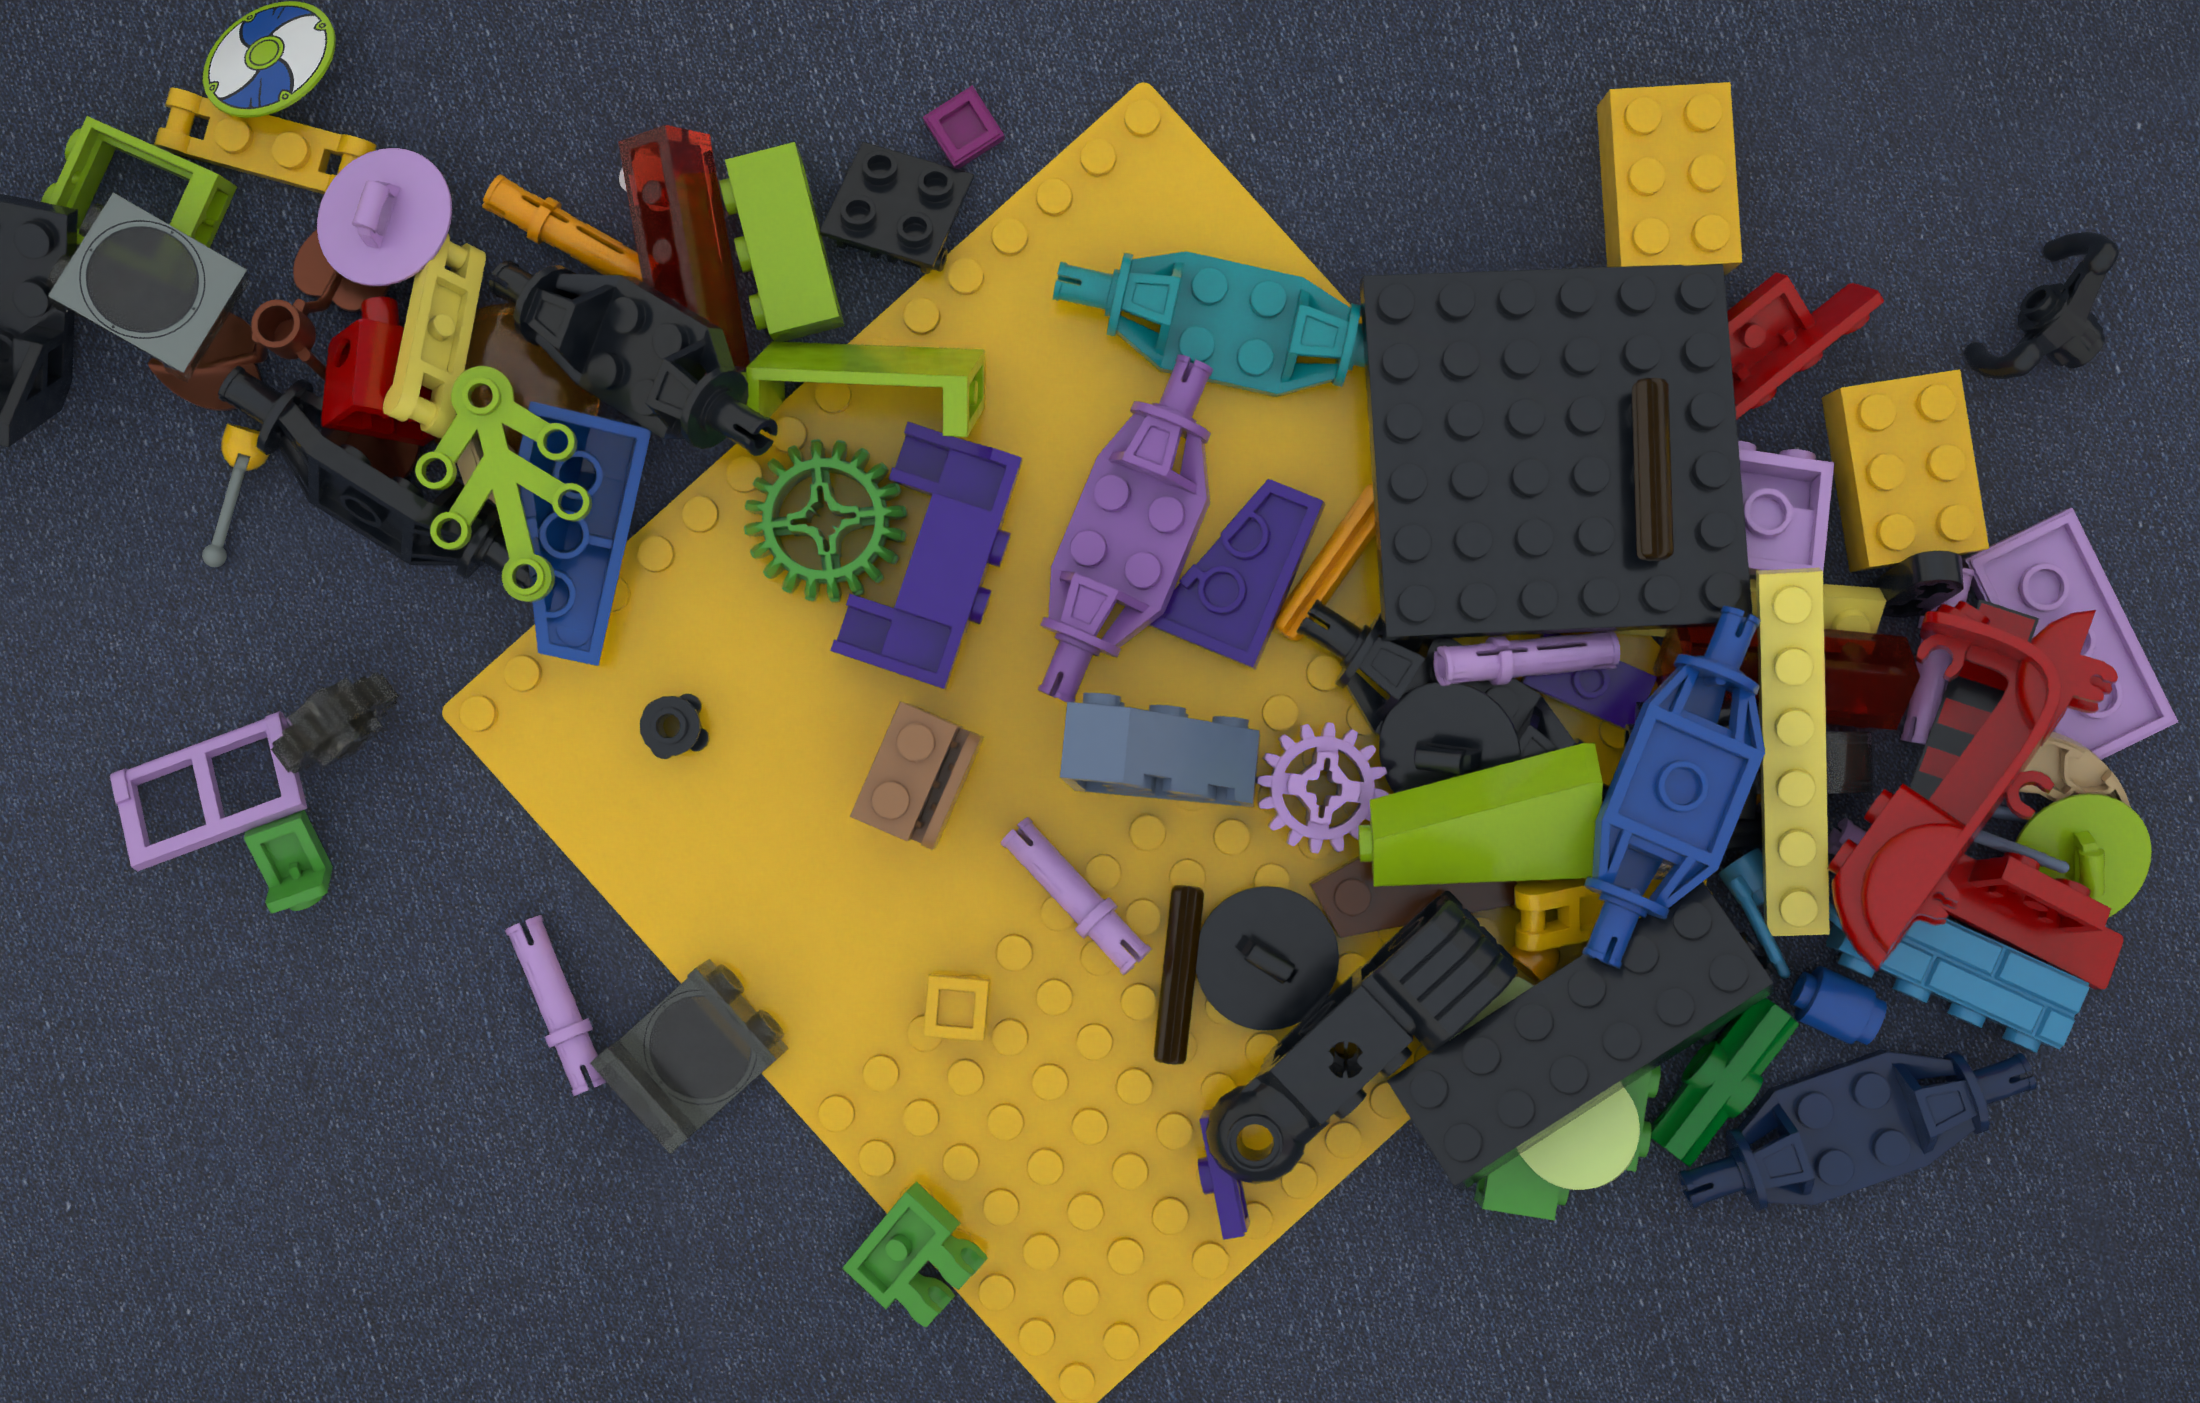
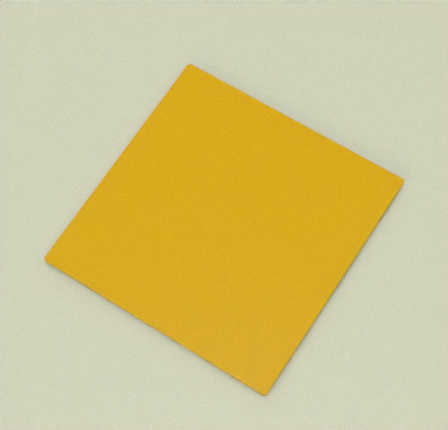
M1144 82L1134 86L947 254L946 263L941 272L932 269L929 274L922 276L848 343L857 345L985 349L984 409L968 437L956 438L992 447L1022 457L1023 460L1001 529L1011 533L1010 540L1001 566L997 567L989 564L982 585L983 588L992 590L986 612L981 624L970 621L946 690L830 651L834 639L837 640L848 608L846 603L849 594H853L848 582L840 583L842 592L840 602L830 601L827 594V584H821L816 601L806 600L804 593L806 581L803 579L798 588L792 594H789L782 589L783 581L788 574L786 569L773 579L767 578L763 573L766 565L774 559V556L771 554L762 559H755L750 553V550L755 545L765 541L764 535L754 537L748 536L744 532L745 525L752 522H762V515L751 513L745 509L746 501L757 500L765 503L767 494L760 492L753 486L755 478H763L773 485L779 477L770 470L768 462L774 458L786 470L790 469L794 464L788 456V448L794 445L802 452L805 461L812 459L810 449L812 440H821L825 448V457L827 458L832 457L833 446L836 441H844L847 444L848 450L847 462H851L855 453L860 448H864L870 454L864 471L867 473L875 465L884 463L889 471L886 477L877 485L881 488L892 483L889 480L892 467L895 468L903 446L907 422L943 433V388L804 382L770 416L777 424V435H770L762 429L759 432L774 441L764 454L754 456L736 443L626 542L598 666L538 653L534 624L450 699L442 710L445 721L681 984L710 959L789 1049L761 1074L887 1214L902 1195L917 1182L961 1223L951 1235L957 1239L973 1242L986 1254L988 1259L959 1290L954 1289L1056 1403L1099 1402L1411 1119L1387 1080L1432 1052L1428 1051L1413 1036V1041L1408 1045L1412 1054L1407 1061L1387 1078L1380 1072L1377 1073L1362 1088L1367 1093L1364 1100L1345 1118L1339 1119L1333 1114L1330 1117V1123L1305 1145L1302 1158L1291 1172L1274 1182L1252 1184L1242 1181L1250 1224L1244 1236L1223 1240L1214 1193L1204 1195L1199 1176L1198 1158L1207 1157L1200 1117L1203 1111L1213 1109L1223 1095L1238 1086L1246 1085L1260 1072L1264 1058L1272 1048L1299 1023L1277 1030H1255L1238 1025L1225 1018L1211 1005L1200 987L1197 975H1195L1186 1061L1184 1064L1179 1065L1155 1061L1154 1046L1171 891L1177 885L1195 886L1203 890L1204 902L1201 928L1210 913L1225 899L1242 890L1260 886L1281 887L1299 893L1314 903L1328 919L1309 884L1358 857L1359 841L1348 833L1343 836L1344 851L1336 852L1329 839L1323 840L1318 854L1310 852L1309 838L1305 836L1294 847L1287 844L1286 841L1290 828L1285 825L1280 829L1272 831L1268 827L1272 818L1277 814L1274 808L1260 809L1258 807V801L1270 796V789L1257 783L1255 785L1254 807L1074 791L1060 778L1067 702L1038 691V687L1043 682L1059 644V640L1055 639L1056 633L1040 626L1043 617L1048 618L1051 565L1097 456L1133 415L1130 409L1134 401L1159 404L1171 374L1159 371L1119 335H1106L1110 317L1104 316V309L1052 299L1055 282L1058 279L1057 273L1060 262L1113 274L1115 269L1120 270L1124 253L1133 254V259L1187 251L1304 277L1348 307H1350V304L1150 84ZM1124 311L1121 312V316L1155 332H1160L1161 325ZM1360 316V318H1359V323H1360V324H1362V317H1361V316ZM1297 356L1296 363L1335 364L1336 359L1308 356ZM1354 365L1352 371L1348 370L1342 387L1332 385V382L1278 397L1210 382L1206 383L1192 418L1197 421L1198 425L1211 433L1208 442L1205 443L1210 505L1175 588L1180 584L1179 580L1192 565H1196L1221 537L1220 533L1266 480L1270 479L1323 500L1325 503L1323 512L1285 601L1366 486L1373 484L1365 367ZM1180 437L1172 468L1178 474L1181 471L1186 439ZM830 473L831 486L834 488V495L839 504L843 506H858L859 508L873 506L867 490L860 483L850 477ZM812 476L799 482L788 493L782 503L779 517H786L787 514L801 511L807 506L811 495L810 485L812 484ZM901 485L899 486L902 492L897 497L886 501L888 507L899 505L907 509L908 516L906 518L890 520L889 524L891 528H899L905 531L907 534L906 541L895 542L887 539L885 548L897 554L899 560L893 565L878 557L873 565L884 575V580L880 583L873 581L866 571L858 576L864 587V594L859 597L894 608L932 497ZM822 494L824 507L817 510L820 517L813 515L811 523L804 524L820 529L824 534V538L828 541L830 550L828 536L836 532L833 526L839 528L842 519L850 518L833 514L828 504L824 501V494ZM875 525L864 526L863 529L851 531L844 537L841 545V567L855 560L865 550L871 540ZM793 534L780 536L785 550L794 561L810 569L822 570L821 556L818 555V548L812 537L794 536ZM1376 534L1325 605L1361 629L1365 624L1370 626L1381 612ZM1118 603L1115 604L1097 634V638L1102 639L1125 606ZM1315 619V623L1327 630V626ZM1147 626L1120 647L1121 650L1117 658L1101 652L1099 656L1092 655L1074 698L1076 699L1075 702L1083 703L1084 693H1104L1120 696L1121 702L1125 703V707L1148 711L1149 705L1186 708L1188 718L1212 722L1214 716L1249 720L1248 729L1259 730L1260 732L1256 777L1263 775L1271 776L1273 767L1264 761L1263 756L1265 753L1275 754L1279 757L1283 754L1284 750L1278 739L1280 736L1285 734L1297 743L1301 741L1300 726L1309 724L1315 737L1321 736L1326 722L1334 723L1335 738L1342 739L1343 735L1350 729L1357 731L1358 734L1354 747L1360 750L1363 747L1373 745L1376 751L1368 760L1370 767H1382L1379 755L1380 737L1371 731L1346 686L1341 688L1335 684L1343 668L1340 666L1342 659L1305 635L1301 640L1293 641L1283 636L1274 627L1255 670L1151 626ZM1594 632L1559 633V634H1561V635H1574V634L1577 635V634H1588V633H1594ZM1541 634L1508 635L1505 637L1508 641L1540 638ZM1616 634L1620 645V661L1657 677L1649 695L1650 697L1676 669L1674 661L1651 636ZM1494 636L1452 639L1464 646L1485 643L1489 637ZM1358 668L1356 672L1385 698L1388 693ZM1517 677L1515 679L1521 682L1522 677ZM1539 693L1573 740L1579 738L1586 743H1595L1602 781L1610 786L1625 749V730ZM683 694L695 695L702 703L699 716L702 728L710 736L708 745L701 751L695 752L689 749L680 755L672 756L668 759L656 757L645 744L640 734V719L645 707L650 702L663 696L680 697ZM900 701L914 705L960 725L965 730L984 737L942 836L933 850L921 846V843L912 839L907 842L850 817ZM674 715L668 716L663 724V729L669 737H674L680 730V722ZM1315 747L1297 755L1290 762L1285 773L1299 774L1312 763ZM1338 751L1339 768L1349 780L1361 782L1359 772L1354 763L1345 754ZM1759 767L1756 805L1761 801V767ZM1320 770L1318 780H1308L1306 785L1307 792L1316 794V804L1319 805V812L1320 805L1324 804L1325 797L1336 795L1337 784L1327 780V771ZM1385 776L1374 780L1375 788L1382 789L1389 794L1394 793ZM1282 794L1284 803L1291 815L1300 823L1306 825V809L1295 795ZM1346 802L1332 813L1329 828L1347 820L1359 803ZM1029 817L1033 821V825L1103 900L1110 897L1117 905L1115 912L1146 945L1148 944L1152 950L1139 963L1136 962L1134 968L1127 974L1122 975L1119 971L1120 969L1089 936L1083 939L1076 932L1075 928L1078 924L1015 856L1000 844L1012 829L1015 831L1019 829L1017 824ZM1364 819L1360 825H1370V821ZM1530 880V881L1550 882V881H1555V880ZM1515 905L1471 913L1479 921L1480 926L1485 927L1496 939L1497 944H1501L1507 952L1515 944V925L1521 922V910L1517 909ZM1558 908L1545 910L1546 922L1558 919ZM1332 926L1338 945L1339 964L1337 976L1329 995L1360 966L1369 961L1404 926L1343 938L1337 935ZM1588 941L1558 947L1560 950V962L1555 972L1582 956V951ZM1517 968V977L1528 981L1534 986L1538 984ZM929 974L990 979L984 1042L923 1036ZM706 996L693 997L750 1060L751 1038L742 1017L731 1006L721 1000ZM1344 1042L1336 1044L1335 1050L1338 1053H1344ZM1349 1042L1348 1054H1353L1356 1052L1357 1046ZM1258 1124L1248 1125L1239 1132L1241 1142L1253 1150L1264 1149L1273 1142L1270 1131Z

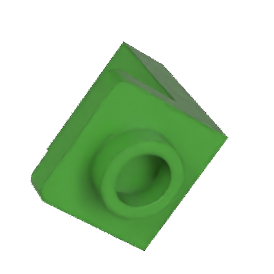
M305 810L245 831L244 840L269 887L265 903L270 913H276L288 908L292 911H300L313 906L327 894L333 866Z

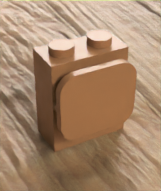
M900 701L850 817L907 842L912 839L921 843V846L931 850L935 849L984 737L963 729L964 727L921 708Z

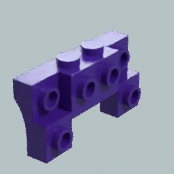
M907 422L904 431L906 437L895 468L892 467L889 480L892 483H898V485L932 496L894 608L849 594L846 603L848 608L837 640L834 639L830 651L946 690L970 621L981 624L986 612L992 590L983 588L982 585L989 564L997 567L1001 566L1010 540L1011 533L1001 529L1023 460L1022 457L953 436H943L941 432Z

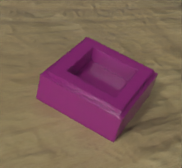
M973 85L922 117L930 133L955 169H960L1005 140L1003 132Z

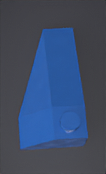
M530 401L528 411L550 424H563L574 432L577 438V449L574 455L566 461H552L542 455L536 441L523 435L518 455L565 484L574 483L580 485L589 492L592 499L590 513L584 519L573 522L559 517L555 513L552 504L520 485L521 499L534 552L536 555L547 559L555 573V583L551 592L542 600L532 602L538 653L598 666L651 431L645 427ZM562 431L551 433L546 442L548 450L553 454L563 452L568 445L567 435ZM577 491L567 492L561 500V506L567 514L577 513L583 505V498ZM528 565L530 585L532 587L537 580V573L531 565Z

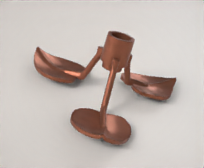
M315 230L299 249L294 262L293 274L296 286L309 296L319 297L317 301L305 302L302 299H297L293 305L284 300L267 301L255 311L251 326L240 317L221 311L184 373L156 357H153L148 362V366L155 376L173 393L194 405L215 411L237 409L228 402H223L218 398V392L223 381L237 366L243 367L246 372L261 380L256 364L267 359L268 349L284 359L300 358L325 381L326 366L310 351L316 340V330L312 321L307 317L308 313L325 311L329 308L332 301L345 311H361V303L371 297H384L391 285H361L339 274L325 258L319 244L317 230ZM351 432L345 444L361 451L370 460L371 467L391 479L394 476L404 479L408 477L418 459L421 447L420 445Z

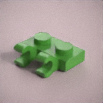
M916 1182L902 1195L842 1269L885 1309L897 1299L917 1323L927 1327L955 1297L952 1290L945 1283L936 1278L922 1276L919 1273L928 1261L939 1270L942 1277L951 1286L959 1290L988 1258L973 1242L957 1239L951 1235L961 1223Z

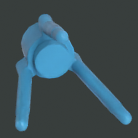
M1756 848L1731 863L1718 875L1737 903L1742 906L1760 944L1763 946L1769 960L1774 963L1779 976L1787 979L1791 974L1790 969L1758 908L1764 904L1763 853L1759 848ZM1829 902V920L1842 930L1835 907Z

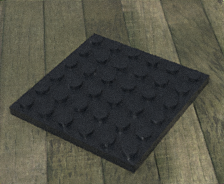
M1723 264L1366 275L1361 278L1359 284L1383 641L1716 627L1723 606H1730L1745 611L1743 617L1746 618L1748 614L1753 615ZM1644 378L1665 379L1669 384L1674 552L1671 557L1661 561L1641 560L1637 556L1632 387L1637 380Z

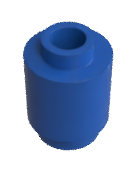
M1818 966L1811 974L1803 972L1799 976L1792 989L1789 1001L1790 1005L1796 1007L1795 1019L1848 1044H1853L1855 1041L1864 1045L1871 1043L1882 1026L1887 1010L1886 1001L1877 998L1874 989L1823 966Z

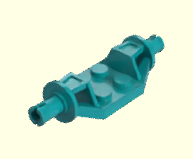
M1187 251L1133 259V254L1124 253L1120 270L1115 269L1113 274L1060 262L1057 273L1058 279L1055 282L1052 300H1064L1104 309V316L1110 317L1106 335H1119L1161 372L1172 374L1177 355H1185L1191 358L1190 362L1193 364L1196 359L1213 368L1212 375L1209 376L1207 382L1278 397L1332 382V385L1342 387L1348 370L1352 371L1354 365L1365 367L1362 324L1359 323L1361 305L1351 303L1350 307H1348L1304 277ZM1124 311L1161 325L1160 332H1155L1121 316V312ZM1297 356L1333 358L1336 359L1335 364L1296 363Z

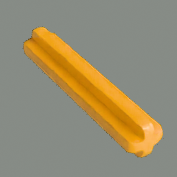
M1373 484L1366 486L1283 604L1274 628L1286 638L1293 641H1299L1303 638L1304 635H1300L1296 631L1306 617L1315 621L1307 613L1316 599L1322 601L1323 605L1327 604L1375 536Z

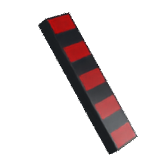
M1979 599L1976 609L1990 619L1989 625L2019 636L2028 642L2032 640L2039 618ZM1964 660L1961 673L1957 678L1948 682L1910 784L1911 789L1929 800L2002 699L2008 686L2005 676L1997 671Z

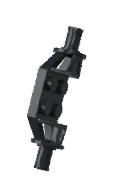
M511 260L500 263L494 269L492 274L507 282L508 285L504 286L496 280L490 279L489 289L493 295L503 298L515 306L513 314L514 327L520 338L533 345H540L568 376L584 390L662 439L686 440L695 447L706 449L714 447L726 438H729L754 456L764 454L772 446L774 441L759 432L762 429L770 435L776 436L778 432L777 424L773 419L761 415L746 405L749 397L748 382L742 373L735 370L723 329L636 277L576 274L561 265L548 266L532 275Z
M241 366L235 367L225 378L219 389L218 398L223 402H228L263 424L256 447L265 455L272 454L278 448L280 449L308 502L409 565L458 566L457 574L464 579L469 578L485 563L502 573L504 565L509 560V555L497 507H494L487 501L485 502L471 525V538L463 548L458 550L441 548L431 537V524L439 514L450 511L464 485L455 480L450 487L446 488L430 503L424 500L421 491L408 480L398 476H394L391 479L371 467L370 460L361 451L345 444L350 432L322 427L323 398L313 393L314 388L312 384L305 379L298 380L282 394L246 372ZM311 422L316 424L322 430L319 432ZM454 519L446 521L441 528L443 540L447 543H452L459 539L461 535L460 524ZM528 565L520 567L516 573V582L523 586L524 589L531 587Z
M1316 599L1307 614L1327 626V630L1306 617L1296 631L1342 659L1340 666L1343 668L1335 684L1341 688L1346 686L1371 731L1379 737L1387 715L1404 695L1422 685L1438 682L1434 671V653L1437 651V647L1463 646L1452 638L1383 641L1381 612L1370 626L1365 624L1361 629L1323 605L1322 601ZM1358 668L1388 693L1385 698L1356 672ZM1512 678L1505 685H1492L1489 680L1463 682V684L1481 690L1503 708L1517 732L1521 759L1586 743L1579 738L1573 740L1544 698L1515 678ZM1603 783L1602 802L1609 788L1605 783Z

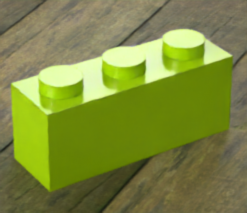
M792 142L725 159L729 178L719 181L728 215L739 214L744 236L734 238L743 273L750 271L754 273L758 293L749 295V302L758 331L768 328L769 335L774 341L784 342L845 326L823 238L820 235V227L802 156L796 143Z

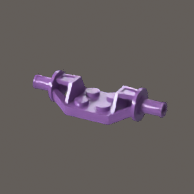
M1177 355L1176 364L1159 404L1134 401L1130 409L1133 415L1097 456L1051 565L1048 618L1043 617L1040 626L1056 633L1055 639L1059 640V644L1043 682L1038 687V691L1061 699L1064 702H1075L1076 699L1074 698L1092 655L1099 656L1101 652L1117 658L1121 646L1164 614L1210 505L1205 443L1208 442L1211 433L1198 425L1192 416L1207 380L1212 375L1213 368L1196 359L1193 364L1188 356ZM1180 437L1186 439L1181 471L1178 474L1172 468ZM1118 603L1125 606L1102 639L1097 638V634L1115 604Z

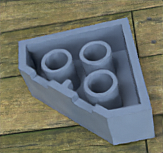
M1084 693L1083 703L1067 702L1060 778L1074 791L1254 807L1260 732L1259 730L1248 729L1249 720L1243 718L1214 716L1212 722L1188 718L1186 708L1149 705L1148 711L1125 707V703L1121 702V697L1117 695Z

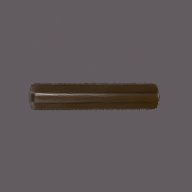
M1644 378L1637 380L1632 387L1637 556L1641 560L1661 561L1671 557L1674 552L1669 384L1665 379Z
M1177 885L1171 891L1154 1046L1155 1061L1164 1064H1184L1187 1057L1204 902L1203 890L1195 886Z

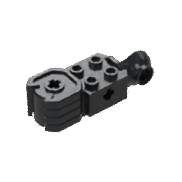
M1450 891L1440 894L1387 941L1369 961L1360 966L1306 1018L1281 1039L1264 1058L1260 1072L1244 1086L1236 1087L1218 1100L1209 1114L1205 1132L1209 1152L1219 1168L1236 1180L1252 1184L1274 1182L1291 1172L1302 1158L1305 1145L1330 1123V1117L1333 1114L1339 1119L1345 1118L1364 1100L1367 1093L1362 1088L1377 1073L1380 1072L1387 1078L1407 1061L1412 1054L1408 1045L1413 1041V1036L1428 1051H1433L1452 1039L1497 998L1518 973L1517 968L1512 964L1514 962L1513 957L1501 944H1497L1496 939L1485 927L1480 926L1479 921L1467 909H1463V904ZM1339 1042H1344L1343 1054L1335 1050V1046ZM1349 1042L1357 1046V1050L1353 1054H1348ZM1258 1124L1270 1131L1273 1142L1264 1149L1253 1150L1241 1142L1239 1132L1248 1125Z

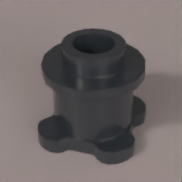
M683 694L680 697L663 696L650 702L645 707L640 719V734L645 744L656 757L668 759L672 756L680 755L689 749L695 752L701 751L708 745L710 736L702 728L699 712L702 709L700 699L692 694ZM671 715L676 716L680 722V730L674 737H669L663 729L665 719Z

